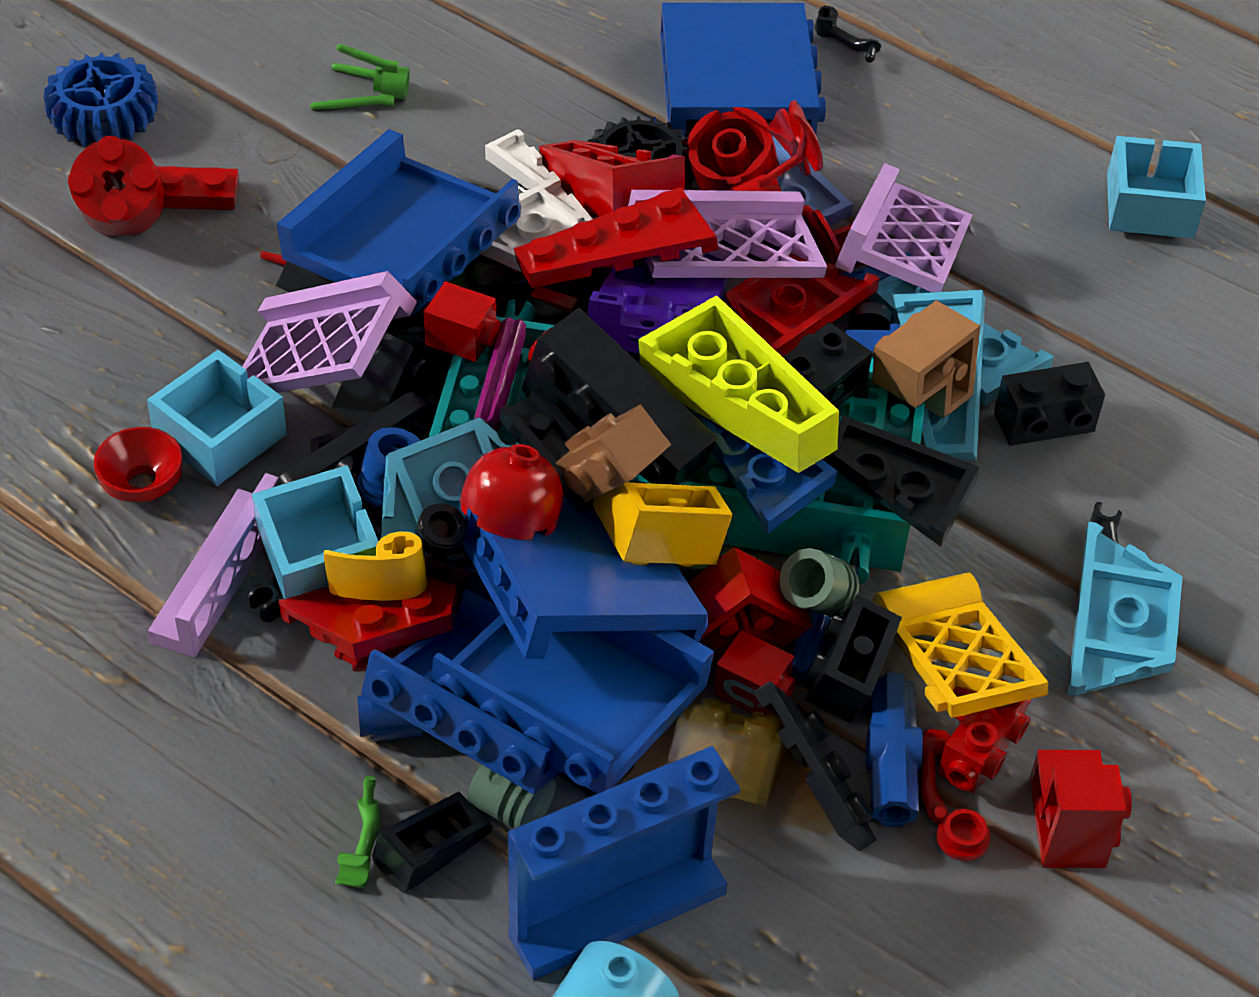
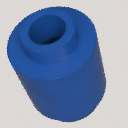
M364 695L357 696L360 737L373 736L374 741L423 737V730Z

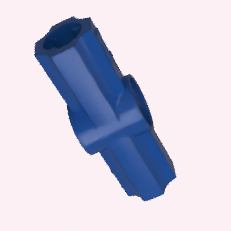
M886 673L878 678L870 697V724L868 725L866 736L865 767L866 770H871L870 809L873 819H877L883 826L902 827L908 822L916 821L918 815V774L922 761L923 735L922 728L916 727L917 704L915 682L908 680L901 673Z

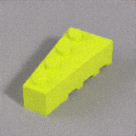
M717 295L638 339L640 365L677 400L797 473L838 450L839 410Z

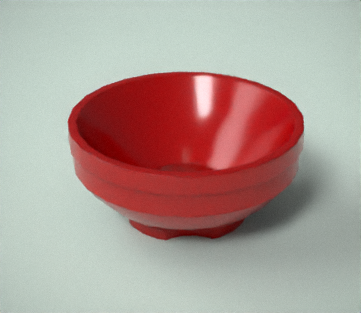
M132 427L116 432L105 439L94 455L93 465L100 486L110 496L127 502H148L163 496L178 483L182 474L183 457L180 445L167 432L152 427ZM146 473L155 477L154 482L146 487L137 488L128 484L129 480L137 474Z

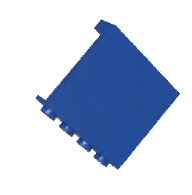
M662 3L660 39L667 122H671L672 129L683 130L685 137L687 119H701L708 113L719 110V113L733 111L732 107L748 108L760 114L764 119H774L779 109L784 108L789 114V104L796 99L816 134L818 122L825 121L826 104L824 97H818L821 94V71H814L817 68L818 60L817 45H810V43H813L814 24L813 19L806 18L804 3Z
M388 129L276 224L282 259L333 282L389 271L417 301L411 313V316H413L427 302L432 301L445 281L450 282L455 276L460 275L471 261L482 251L487 250L492 242L508 227L513 226L517 222L521 213V203L519 202L517 180L511 179L497 193H493L405 157L403 134Z
M563 499V507L558 525L553 533L545 536L547 529L535 531L532 540L504 538L487 532L476 525L478 516L468 508L467 515L465 516L468 532L462 545L525 659H544L552 632L678 630L697 642L700 641L701 635L706 632L708 613L677 566L670 563L636 565L630 562H623L593 506L579 513L568 499Z
M464 587L452 631L419 640L393 659L376 649L370 652L361 694L534 795L560 773L559 770L546 763L550 749L431 681L433 657L437 653L453 660L501 615L489 593Z
M500 615L453 660L437 653L433 657L431 681L550 749L547 764L569 776L575 783L585 786L598 794L614 787L706 688L714 651L678 630L552 632L545 658L525 659Z
M713 745L508 831L509 938L533 981L574 963L584 947L590 942L608 941L617 944L726 895L728 883L711 858L718 802L740 793V787Z

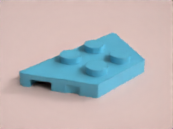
M479 417L389 453L386 456L381 538L395 532L415 534V525L422 511L432 504H449L457 508L465 517L466 515L461 511L460 496L470 469L484 453L501 447L511 446L501 441L498 433Z
M1088 522L1085 531L1067 695L1072 696L1171 672L1176 659L1183 576L1164 564L1151 561L1146 553L1130 543L1126 548L1117 544L1102 534L1104 527L1094 522Z

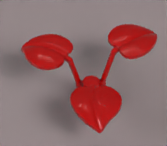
M796 99L789 104V114L784 108L779 109L772 122L768 125L772 136L782 145L791 158L766 175L762 174L732 187L731 191H781L776 178L794 166H798L804 177L810 175L809 163L814 171L822 170L823 156L817 136L806 120L805 114ZM804 205L802 215L808 221L810 232L824 261L835 265L840 255V248L831 227L819 209L813 211L811 206Z

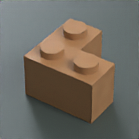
M934 301L921 312L914 313L905 324L893 333L883 336L877 342L872 353L874 359L872 382L915 408L925 401V408L944 419L973 396L980 325L939 301Z

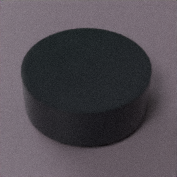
M864 302L856 305L850 311L848 330H889L890 324H893V314L887 306L877 302Z
M444 503L432 504L425 508L415 525V534L420 537L423 549L436 556H448L455 553L461 547L468 532V524L464 515L457 508Z

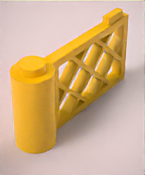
M970 572L874 594L873 603L902 617L894 641L927 684L925 696L937 713L947 711L950 717L954 718L1048 695L1049 682L984 604L979 585ZM979 622L982 626L980 631L958 627ZM924 634L936 638L933 642L912 637ZM948 640L968 644L969 647L967 650L947 646L946 643ZM982 648L1003 652V655L999 658L979 652ZM935 659L956 663V666L950 669L933 665L932 663ZM969 667L990 671L991 673L988 677L967 673L966 671ZM1003 675L1024 679L1025 681L1009 683L1001 681ZM958 686L978 692L957 697L953 690Z

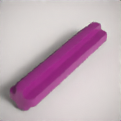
M510 317L501 322V328L475 413V419L480 417L495 431H498L502 424L498 420L500 408L507 405L526 337L525 322L521 319L514 320Z

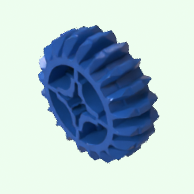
M101 52L97 57H89L85 54L82 60L70 59L68 67L58 66L56 74L48 76V84L44 87L45 94L43 95L46 116L50 124L55 128L56 133L65 134L68 142L79 139L83 146L88 145L90 142H98L106 136L133 140L134 132H146V124L154 122V115L158 111L157 105L159 103L156 83L153 80L152 74L147 72L145 65L136 64L134 57L122 60L119 53L114 54L112 57H107Z

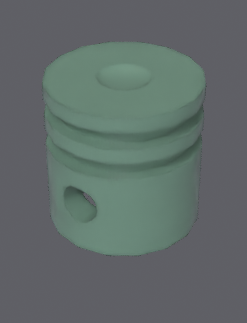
M811 548L798 550L789 556L782 566L780 573V589L786 600L794 606L831 617L834 612L840 615L843 614L855 596L858 595L860 589L859 577L853 566L845 560Z
M481 764L469 786L467 798L468 802L495 819L501 822L504 821V824L508 827L515 829L545 815L555 794L556 781L552 779L533 795Z

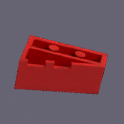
M579 140L539 146L542 164L549 172L554 171L561 179V188L567 195L572 193L591 217H600L614 212L618 208L628 206L631 190H674L679 187L685 190V156L673 154L666 158L651 160V151L637 150L636 157L618 154V146Z

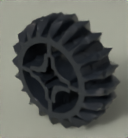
M639 115L633 121H628L626 118L621 117L619 124L607 122L605 129H596L592 139H588V142L618 146V154L636 157L637 150L651 151V160L666 158L673 154L685 156V190L692 188L695 175L688 156V139L684 137L683 130H673L671 122L659 124L655 117L650 121L641 120Z

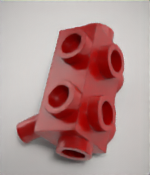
M958 686L953 690L957 697L978 692ZM1031 699L955 717L960 721V724L944 746L937 774L948 779L956 788L970 791L973 794L985 782L986 777L994 780L1007 757V752L1003 750L1009 746L1010 742L1017 745L1029 726L1031 717L1025 714V710L1030 704Z

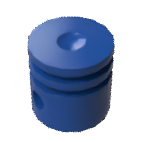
M389 427L375 431L369 438L357 481L358 491L368 503L383 508L386 456L391 452L399 450V448L394 446L395 444L404 448L421 441L413 433L404 429Z

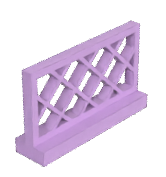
M884 163L849 230L835 267L852 273L857 261L927 291L941 292L973 215L896 183L895 180L900 169ZM888 235H893L896 239H891ZM912 235H917L920 239H915ZM936 235H941L944 239H939ZM928 252H934L936 256H931ZM905 253H910L912 256H906Z
M631 190L628 206L671 190ZM683 190L717 236L719 250L708 252V254L722 261H711L703 257L706 253L702 254L701 247H696L692 251L689 249L679 251L680 258L678 260L680 261L661 262L659 255L645 258L652 278H824L827 265L801 215L805 203L801 193L784 191ZM721 240H724L738 247V249L734 251L722 244H719V242ZM765 240L781 249L776 251L761 242ZM750 253L765 261H754L746 257V255ZM792 253L807 261H797L788 256Z
M389 271L267 297L257 311L267 321V324L242 367L247 370L248 379L254 375L277 393L361 378L391 320L410 316L417 301ZM352 356V358H351V360H350L349 363H344L346 360H348V359Z

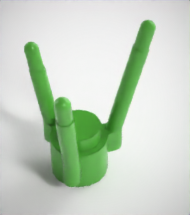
M338 44L336 46L337 51L378 67H376V70L333 63L332 69L346 74L374 79L373 91L380 92V95L313 102L310 104V108L312 110H330L371 105L394 107L395 99L406 100L410 68L399 66V61L386 60L356 48Z

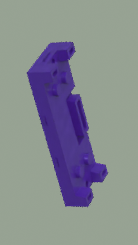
M721 240L719 242V244H722L734 251L738 249V247L724 240ZM708 253L703 256L711 261H722ZM645 258L633 260L634 268L615 271V268H612L609 277L605 278L600 292L593 291L589 299L588 316L625 351L639 353L638 339L716 295L722 300L730 278H652ZM673 259V260H668V261H680V260H678V259Z

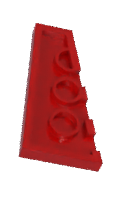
M681 187L662 192L655 197L630 206L618 208L609 214L587 222L577 223L568 229L546 237L536 238L530 243L513 248L516 263L532 288L589 277L592 274L593 268L605 266L619 271L634 268L633 260L659 255L661 262L680 258L679 251L701 247L703 254L718 251L719 249L717 236Z

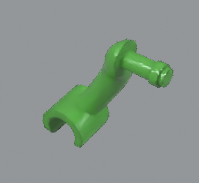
M366 776L363 779V798L357 800L363 821L360 840L355 854L339 853L337 863L340 864L335 884L356 888L366 887L371 865L370 856L381 825L378 801L373 799L374 787H376L374 776Z

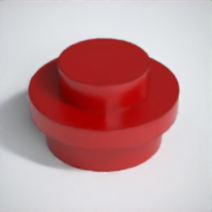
M958 809L951 812L941 820L937 830V842L942 851L949 857L960 861H972L983 856L989 847L991 839L990 830L984 818L977 812L969 809Z

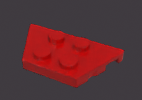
M794 254L788 256L797 261H807ZM826 263L827 269L824 278H747L725 293L724 302L776 352L784 357L797 347L804 336L810 333L814 334L827 323L834 322L877 292L879 277L866 273L864 280L840 275L839 268L835 267L834 264Z
M428 556V557H425V558H424L425 568H426V565H427V559L430 558L431 556ZM427 576L428 584L426 589L420 595L409 599L380 601L340 597L331 594L329 586L278 602L283 621L291 624L295 620H299L307 624L312 637L323 643L337 646L338 651L357 660L370 656V652L374 649L383 652L452 631L456 616L454 606L459 601L461 590L460 585Z

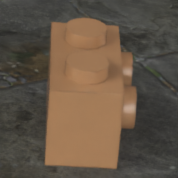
M640 404L617 418L610 413L591 428L587 426L565 443L570 451L555 464L562 471L567 486L574 493L580 495L585 502H588L632 480L670 447L671 444Z

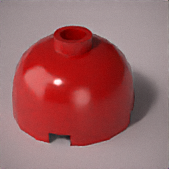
M515 444L511 447H501L484 453L474 463L463 485L460 506L461 511L465 515H467L468 508L477 515L478 521L476 525L487 532L504 538L532 540L535 531L547 529L545 536L553 533L558 525L562 511L564 492L559 472L545 457L541 456L531 446Z

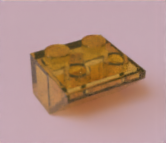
M703 698L701 704L694 702L678 717L667 764L713 745L740 787V793L731 797L766 806L772 797L787 750L777 733L785 728L781 726L782 720L777 716L763 712H752L751 717L732 713V705L715 699Z

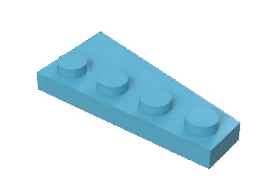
M891 275L879 281L877 292L869 296L868 299L871 302L887 306L893 314V322L900 326L893 295L932 292ZM984 323L980 403L985 406L997 399L1003 375L1051 368L1054 356L1042 349L1035 353L1021 345L1022 338L1008 329L1001 333Z
M983 290L895 294L893 297L900 327L914 313L921 312L936 300L980 325L973 396L944 419L925 408L922 426L926 447L963 461H976L985 314Z

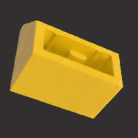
M626 482L594 498L592 505L623 562H630L636 565H647L649 563H670L684 567H691L696 564L716 565L733 516L716 487Z

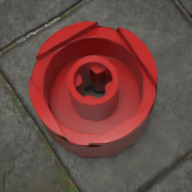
M732 107L733 111L719 113V110L710 112L695 124L688 138V156L700 191H731L732 187L762 174L766 175L780 166L771 131L766 120L760 114L748 108Z
M106 136L85 148L75 159L68 175V186L80 213L94 230L109 237L130 234L134 236L145 232L158 220L164 205L163 183L152 158L142 147L115 136ZM115 186H125L121 191L113 188Z

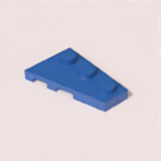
M697 413V418L718 437L712 452L766 534L773 531L835 484L837 470L821 459L800 473H797Z

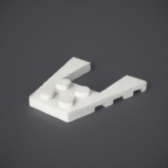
M517 129L485 145L486 160L511 178L517 180L518 183L528 190L519 194L521 213L517 222L513 226L508 227L492 242L487 250L482 251L480 254L522 272L516 263L513 248L530 243L536 238L546 237L568 229L577 223L590 221L592 218L572 193L567 195L561 188V179L554 171L549 172L542 164V156L534 146L528 147L524 142V134L521 130Z

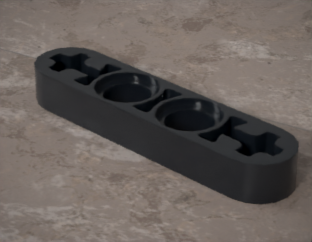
M417 391L404 394L289 467L281 474L274 487L348 465L353 480H355L360 474L368 440L375 431L382 428L395 427L409 431L420 438L432 427L437 411L436 407ZM397 444L394 445L396 448H399V449L403 448V447L400 446V445H397Z

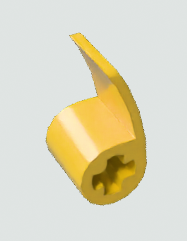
M395 532L382 537L376 545V556L351 555L324 550L330 593L333 595L360 600H403L420 595L427 587L428 582L422 542L420 537L414 533Z

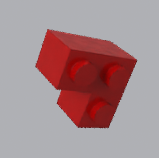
M736 547L721 555L716 565H710L687 582L708 613L707 629L701 635L699 643L714 651L712 662L726 652L741 630L782 649L813 626L808 610L794 606L785 599L780 589L781 571Z
M1038 749L1029 781L1042 868H1106L1113 847H1119L1123 819H1129L1132 811L1131 791L1128 786H1122L1119 765H1103L1100 750Z

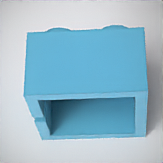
M1116 136L1107 171L1109 230L1194 239L1206 202L1201 144L1163 140L1153 177H1146L1155 147V139Z
M216 350L147 399L151 427L167 432L175 438L180 445L183 461L216 486H219L287 435L283 396L254 375L248 379L247 370L220 350Z
M348 465L252 494L256 526L284 599L328 586L324 550L351 555L376 556L378 539L366 510L362 509V500Z

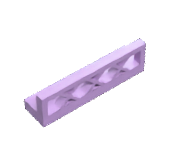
M265 473L253 493L273 488L279 477ZM241 489L236 491L148 629L150 643L193 658L197 656L264 547L256 526L252 500L253 493Z

